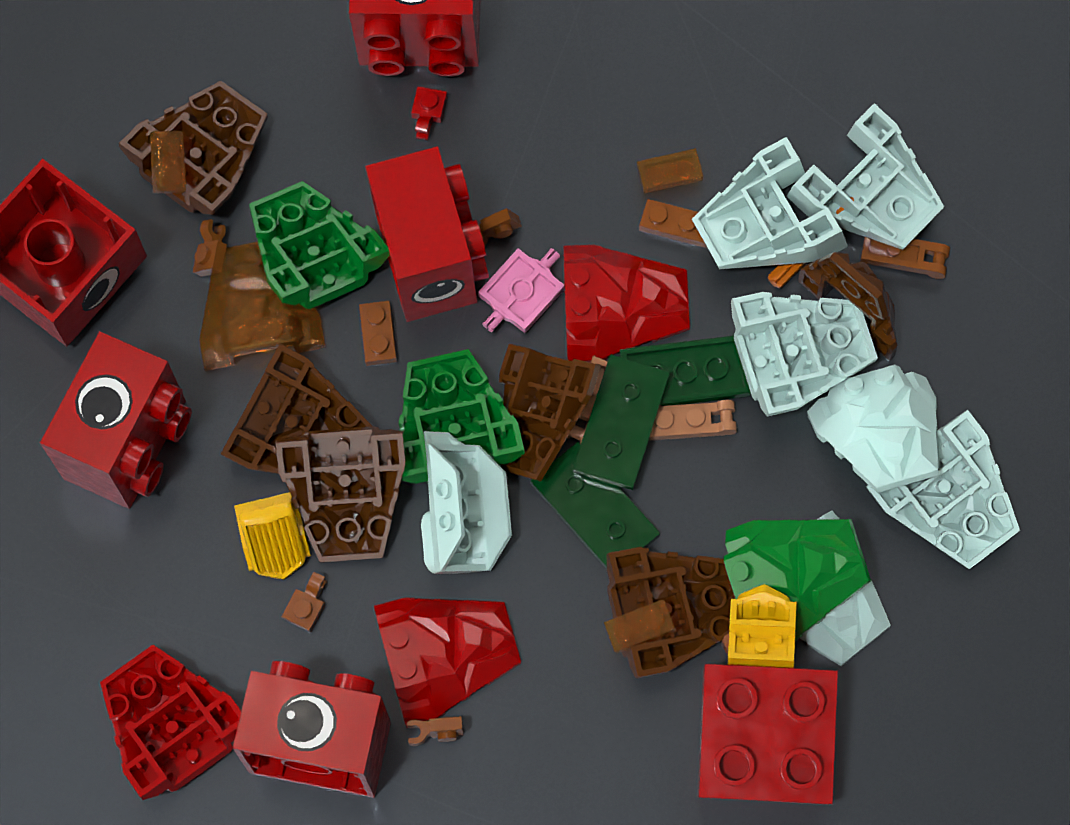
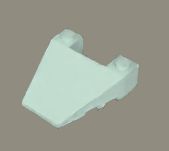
M875 103L854 123L847 134L867 156L838 185L834 184L823 172L813 165L792 186L786 196L808 217L828 207L841 229L902 250L944 208L925 173H922L916 163V156L912 149H908L900 135L902 132L898 125ZM840 207H842V208L844 209V210L841 211L839 214H836V211H837Z
M787 137L759 151L752 158L753 162L742 173L739 171L732 178L733 182L722 193L718 192L692 218L719 269L814 262L848 247L843 232L828 207L799 222L782 193V189L797 182L805 174L802 163Z

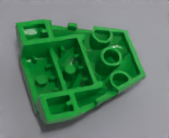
M303 181L249 204L266 279L282 303L289 305L300 304L306 309L319 306L363 286L368 281V273L378 269L390 256L387 245L373 228L368 225L363 228L353 221L351 213L346 210L341 213L333 208L330 199Z
M469 349L408 362L403 391L404 404L402 415L399 418V431H403L406 458L401 481L415 484L426 482L428 484L424 431L449 432L455 439L465 445H480L500 467L502 464L514 462L525 454L517 420L505 408L502 398L498 393H495L489 384L488 377Z
M852 519L753 520L726 530L725 545L728 554L724 556V564L735 599L740 594L763 584L785 594L791 602H796L795 642L811 626L825 619V615L837 605L840 606L871 582Z

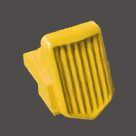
M290 492L234 506L249 571L254 570L258 575L284 580L304 564L306 557L311 556L303 521L298 509L294 508Z
M765 584L740 594L737 599H731L728 665L794 668L796 602H791L785 594Z

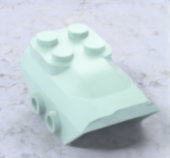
M424 431L430 511L423 515L421 522L425 565L434 574L491 571L512 536L506 472L480 445H465L455 439L449 432Z

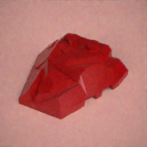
M594 244L563 246L567 360L573 361V359L591 363L593 356L607 360L610 354L618 353L620 349L635 348V346L649 341L655 343L690 330L687 269Z
M401 598L374 606L406 728H408L407 722L410 720L429 721V719L442 717L446 714L445 711L460 701H466L471 697L472 693L485 685H490L521 664L505 602Z
M155 645L148 647L100 682L108 715L113 723L116 746L120 750L123 773L142 800L156 797L165 790L170 792L179 790L233 749L231 743L235 740L241 710L230 695L224 691H219L210 685L206 679L200 675H195L186 669L182 663Z

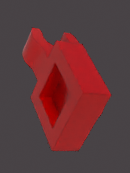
M417 87L411 111L412 118L417 119L415 132H417L416 139L428 141L432 122L441 123L447 101V91Z

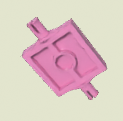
M518 248L478 291V296L489 304L494 311L482 323L489 332H493L500 322L505 320L526 333L565 290V285L552 275L549 268L560 258L559 253L550 248L539 261L529 257Z

